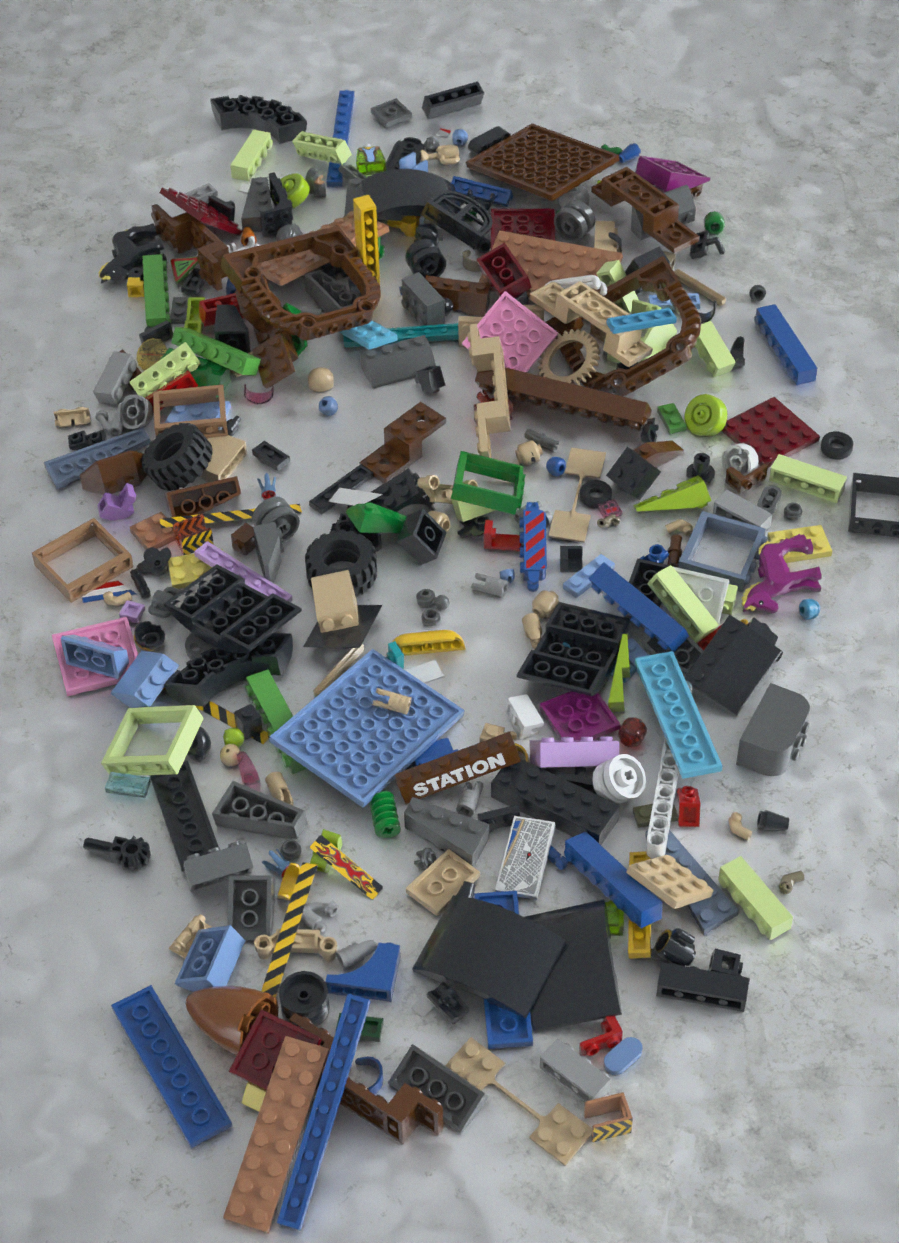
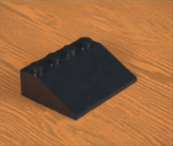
M729 615L688 672L685 680L690 682L694 689L737 716L782 650L743 622Z

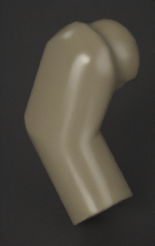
M611 514L604 519H599L597 525L600 528H610L612 525L616 527L620 524L621 519L616 517L615 514Z
M800 870L783 875L779 884L780 891L783 894H789L793 890L794 883L804 881L803 872Z

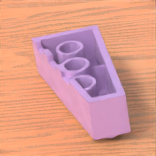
M600 736V740H593V737H581V740H573V737H561V740H554L553 737L530 740V763L537 767L598 766L619 755V741L612 740V736Z

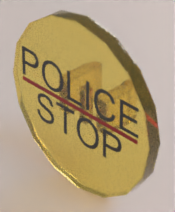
M155 338L143 342L137 351L138 365L143 370H147L157 363L167 351L166 345L161 340Z

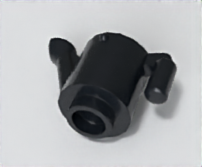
M676 928L673 931L666 929L657 939L654 948L651 949V958L676 963L681 966H689L696 956V951H694L695 945L693 944L695 937L683 929Z

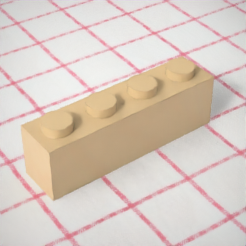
M596 221L594 248L617 252V243L608 236L610 232L618 235L615 221Z

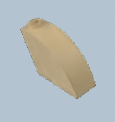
M229 435L207 438L212 445L213 455L207 469H204L200 477L207 483L226 479L247 455L246 441Z

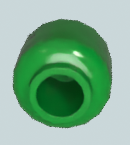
M713 211L704 217V228L711 235H718L724 230L725 221L721 213Z

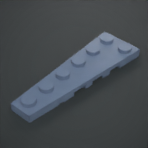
M140 428L45 461L44 466L56 489H59L79 479V474L85 472L95 461L130 450L136 451L148 445L150 438L145 429Z
M669 830L665 855L672 856L678 864L688 868L694 876L704 880L714 890L710 898L688 904L693 918L702 933L706 934L736 917L739 910Z

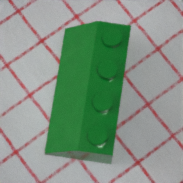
M169 348L161 357V359L175 349ZM196 356L201 364L190 373L198 387L223 385L225 390L231 382L230 369Z

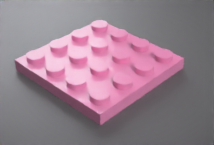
M506 291L477 324L481 339L499 336L504 353L505 367L526 373L558 336L557 331ZM467 336L462 345L469 350L470 342Z
M127 617L52 635L67 696L117 684L138 656ZM66 635H77L115 647H122L127 650L129 664L119 679L66 664L60 638Z

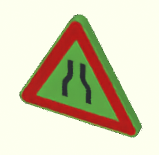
M197 257L170 260L175 282L179 283L183 278L189 276V272L198 264Z

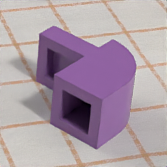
M126 483L119 496L105 493L97 505L100 518L116 521L131 516L134 513L133 503L136 500L133 485Z

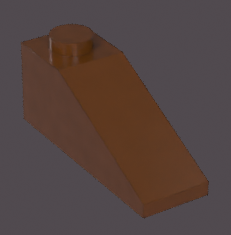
M673 440L646 442L634 449V451L656 468L684 453V450Z

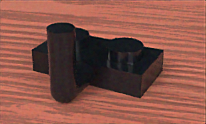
M706 230L696 233L699 235V242L691 245L689 255L691 259L702 258L707 255L708 246L713 244L716 245L719 254H724L726 251L719 237L710 238V233Z

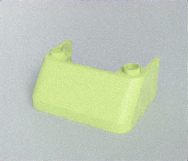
M633 299L631 314L662 309L657 305ZM673 324L651 327L647 330L644 337H641L640 340L653 348L652 354L638 363L666 348L669 339L677 335V329ZM607 353L608 361L620 363L619 360Z

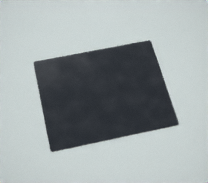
M357 605L358 626L321 633L317 621L303 647L360 648L382 605Z

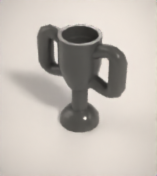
M167 587L163 591L157 590L152 597L148 612L160 618L170 617L171 613L165 608L164 603L180 592L181 589Z

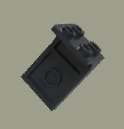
M275 172L269 173L270 197L275 208L260 213L261 234L263 237L276 234L283 226L292 224L293 220L292 202L290 199L288 200L286 189L282 188L281 179L277 178Z
M409 468L371 491V493L383 495L369 501V503L395 512L412 504H422L431 511H435L433 505L435 502H430V498L423 488L418 487L419 475L416 472L413 473Z

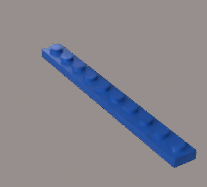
M344 90L339 91L333 138L345 140L348 146L355 93L354 91ZM329 162L327 187H342L344 176L338 170L342 164Z
M347 994L277 1219V1224L301 1231L371 1003L370 999Z

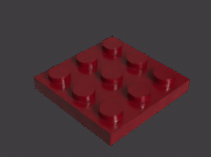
M261 1010L229 1072L267 1091L285 1036L318 1046L322 1039L315 1034Z

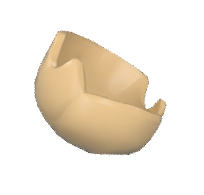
M323 367L311 370L308 375L309 388L315 392L330 390L334 386L332 372L328 368Z

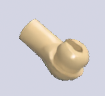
M682 519L665 525L668 533L679 530L684 535L690 536L693 532V526Z
M111 591L103 594L104 602L107 605L121 606L127 600H133L129 592L118 597L113 596Z
M733 812L728 820L731 832L748 841L752 831L742 826V815L738 812Z

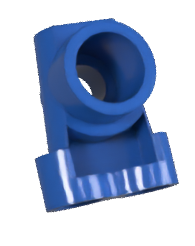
M655 544L650 547L648 555L642 556L639 559L663 564L669 557V553L662 545Z

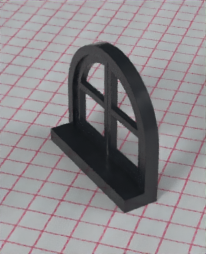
M454 191L438 192L427 201L421 213L423 217L474 250L493 225L491 215L481 204L464 194ZM450 200L462 202L466 206L462 209ZM444 201L459 212L453 215L438 204ZM473 208L483 221L470 214L469 211ZM467 216L482 227L476 230L462 221L461 218Z

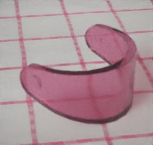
M244 384V396L251 403L264 404L273 398L274 386L268 392L254 393L247 390L246 384Z
M244 751L239 752L237 760L243 785L249 786L260 783L257 770L247 753Z

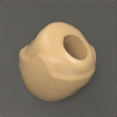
M227 744L220 751L222 763L229 767L239 764L243 758L241 750L234 744Z

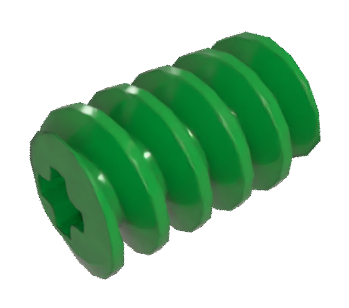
M389 791L376 793L369 802L375 834L378 837L387 839L394 838L401 831L394 795Z

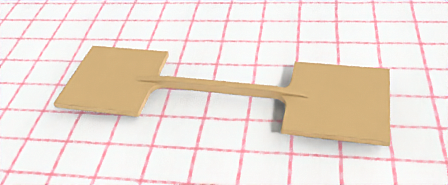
M571 447L565 474L577 475L580 477L572 510L568 512L555 510L548 535L549 538L585 543L591 515L577 513L575 509L583 479L585 477L600 479L606 452Z
M470 1037L445 1066L481 1090L487 1085H494L537 1118L540 1124L529 1138L566 1166L592 1135V1128L559 1103L548 1115L541 1116L496 1082L495 1076L505 1065V1062Z

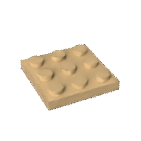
M669 855L629 865L626 871L627 874L673 909L710 898L714 891L704 880L698 879L688 868L682 867Z

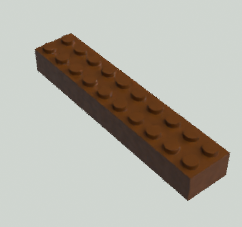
M505 367L507 396L515 397V400L520 402L527 400L536 406L543 404L552 410H558L559 408L568 414L574 415V412L579 413L581 417L587 419L595 417L603 423L611 421L619 427H624V425L631 426V429L635 431L643 429L652 412L649 404L644 401ZM492 370L477 372L475 382L482 389V392L488 394L495 392L492 378L494 372Z

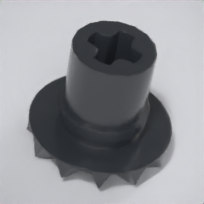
M705 453L696 454L694 462L686 469V477L690 479L699 476L705 483H711L715 477V470L710 465L709 455Z

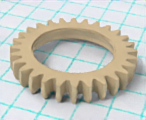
M571 329L569 334L567 331H564L563 336L559 333L558 339L553 340V343L544 351L545 353L540 356L542 359L538 360L540 364L538 366L539 374L542 377L571 384L576 383L581 386V380L586 383L585 377L591 378L590 371L596 372L593 366H599L596 360H600L599 354L601 352L597 341L590 333H586L584 330L581 332L577 329L575 332ZM581 342L586 348V359L581 368L569 376H557L552 373L550 364L557 350L568 343Z

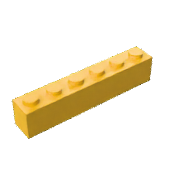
M369 195L353 199L357 256L361 258L362 263L372 272V276L377 279L380 285L376 205Z

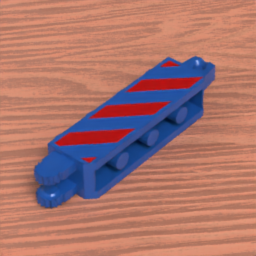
M527 502L526 510H523V517L519 518V528H523V532H520L519 543H523V547H520V558H523V562H520V573H523V581H527L529 591L535 592L539 588V581H543L546 578V513L543 510H539L538 502Z

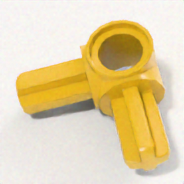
M405 216L401 221L388 220L387 225L400 228L401 232H404V235L407 237H414L416 228L420 225L419 220L421 216Z

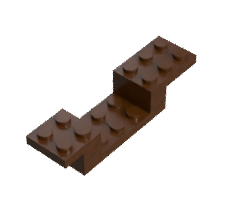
M628 167L602 178V182L591 187V192L609 206L613 207L626 201L643 214L642 230L675 254L699 242V235L678 221L679 204Z
M158 204L152 205L151 217L154 221L157 235L177 254L195 248L198 251L197 261L200 264L199 274L201 278L205 279L209 286H212L216 291L222 290L221 279L227 276L221 269L222 256L229 253L228 246L202 222L189 213L185 212L171 217Z
M261 275L260 282L273 300L282 308L280 300L269 290L266 278ZM235 291L241 314L253 325L259 346L252 349L254 357L261 359L258 371L263 386L268 389L295 372L292 362L299 358L292 336L288 334V330L279 331L274 326L268 325L265 320L261 319L254 306L250 304L249 299L244 296V293L240 294L238 291Z
M296 1013L292 1015L289 1019L291 1024L321 1037L322 1041L319 1046L331 1049L334 1037L326 1029H319L305 1016L301 1017ZM348 1076L340 1104L402 1145L419 1124L437 1136L443 1131L442 1105L436 1099H430L423 1095L417 1087H411L404 1083L391 1101L387 1103L385 1098L380 1095H374L362 1083L357 1084Z

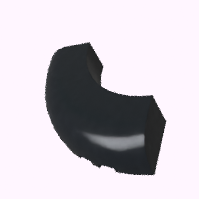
M239 95V98L224 96L210 99L215 120L221 130L247 128L269 132L279 144L293 141L301 131L305 132L307 129V121L299 112H294L292 107L282 105V102L271 99V101H268L260 96L248 98L243 95Z
M273 633L248 653H232L222 649L215 650L211 648L201 653L200 658L186 662L187 666L181 671L177 670L164 684L165 689L179 703L205 707L209 700L230 685L246 680L248 676L265 670H269L271 675H282L292 657V634Z

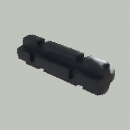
M140 569L131 570V578L134 580L141 598H149L151 591L147 587Z

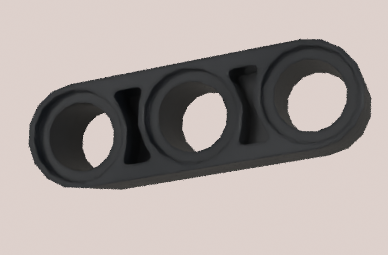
M496 126L473 138L468 144V149L475 155H478L511 136V134L502 127Z

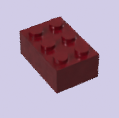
M505 243L476 259L480 271L489 284H491L499 298L505 291L515 298L532 288L528 275Z

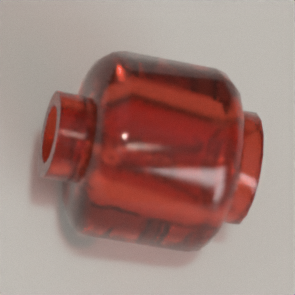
M626 718L618 731V737L623 745L637 747L645 738L647 727L639 718Z

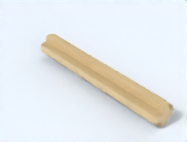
M679 269L674 271L681 283L709 300L716 301L719 306L726 303V298Z
M362 644L360 648H350L313 690L315 697L346 672L364 651V645Z

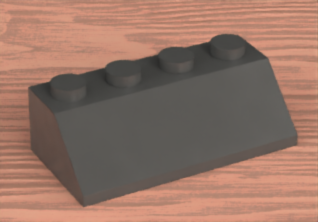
M688 185L664 193L679 204V222L685 225L695 221L696 207ZM632 206L631 231L640 240L651 237L642 230L643 214Z
M425 335L360 352L361 368L373 389L412 379L418 376L417 371L428 366H436L431 345Z

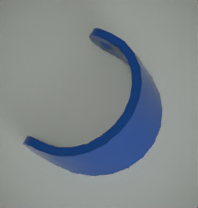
M370 1056L357 1058L355 1060L356 1065L371 1066L379 1073L377 1081L368 1088L375 1095L383 1085L382 1064L378 1059Z

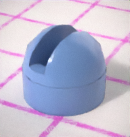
M506 569L499 572L502 580H509V583L514 581V569Z

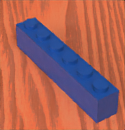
M776 304L757 308L754 322L759 326L762 335L768 340L769 346L775 351L776 357H779L783 368H786L789 373V377L793 379L796 385L816 381L817 366Z
M605 562L588 578L592 584L591 588L598 595L602 593L605 596L604 599L610 605H617V610L623 616L629 615L631 617L630 621L638 628L642 626L645 629L644 633L651 639L655 637L659 640L657 643L664 650L669 649L674 653L689 637L683 626Z
M587 832L565 840L564 856L567 861L571 862L580 873H583L593 885L599 888L604 896L608 897L632 922L643 928L662 919L663 902L627 874V869Z

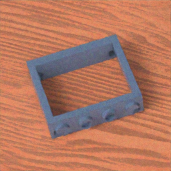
M702 511L679 560L678 568L729 579V584L738 586L737 591L743 592L745 585L750 584V574L755 572L756 560H759V547L766 543L768 539L765 536L766 529ZM706 528L754 541L741 574L692 561Z

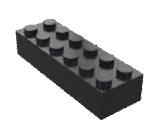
M521 759V762L502 768L491 782V798L508 806L518 804L520 812L538 820L555 822V829L572 837L587 832L602 845L619 820V805Z

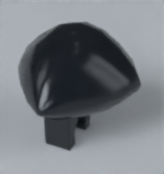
M424 223L417 226L415 234L417 239L414 242L430 239L436 242L437 245L439 244L438 231L433 225Z
M199 727L187 755L192 760L201 763L209 754L211 740L205 729Z

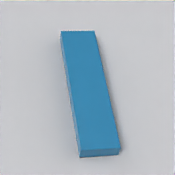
M670 308L607 318L606 324L613 334L674 324L677 318Z

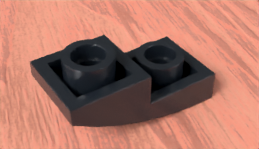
M104 429L88 435L85 430L68 435L70 450H80L107 440Z

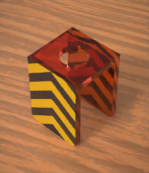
M203 514L173 524L175 541L183 555L194 553L195 550L207 541L214 545L211 528L206 529Z

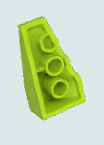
M695 476L676 484V489L662 491L660 497L652 496L633 506L637 512L696 507L699 509L707 506L708 502L712 500L704 480L699 476Z

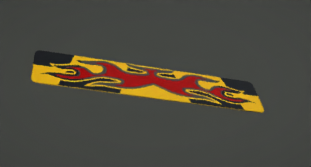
M322 835L310 846V849L370 899H374L383 889L380 883Z

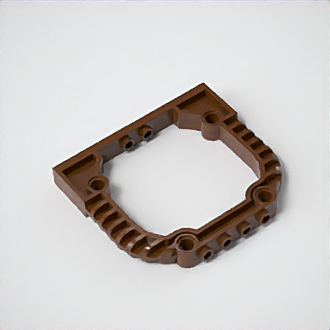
M339 226L222 256L221 269L240 294L244 293V296L249 299L250 304L254 306L261 319L265 320L268 325L274 326L276 330H288V334L297 335L302 340H312L370 323L373 312L377 308L381 297L380 285L377 279L372 276V272L362 263L361 258L357 256L358 250ZM312 250L314 254L328 258L332 266L341 267L359 289L362 296L356 298L352 306L324 314L314 315L307 312L292 314L282 309L260 282L261 270L257 268V263Z
M664 256L608 286L607 294L603 297L613 303L640 287L643 291L655 292L660 301L669 300L682 319L680 333L669 339L665 349L628 370L623 368L615 369L607 374L590 371L591 378L586 376V383L582 380L580 381L583 387L611 394L615 393V395L624 397L691 359V350L695 346L696 339L701 332L700 314ZM580 316L565 324L558 318L553 317L545 323L563 336L564 331H567L569 334L571 329L575 332L577 329L581 331L584 326L582 320L585 318ZM571 342L559 349L573 373L578 371L585 361L580 351L584 346L581 342Z

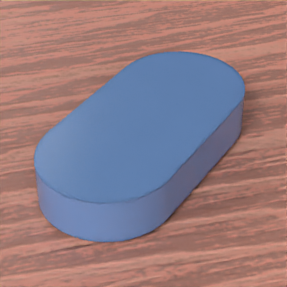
M634 1037L622 1040L606 1054L604 1058L605 1070L612 1075L622 1074L641 1057L642 1043Z

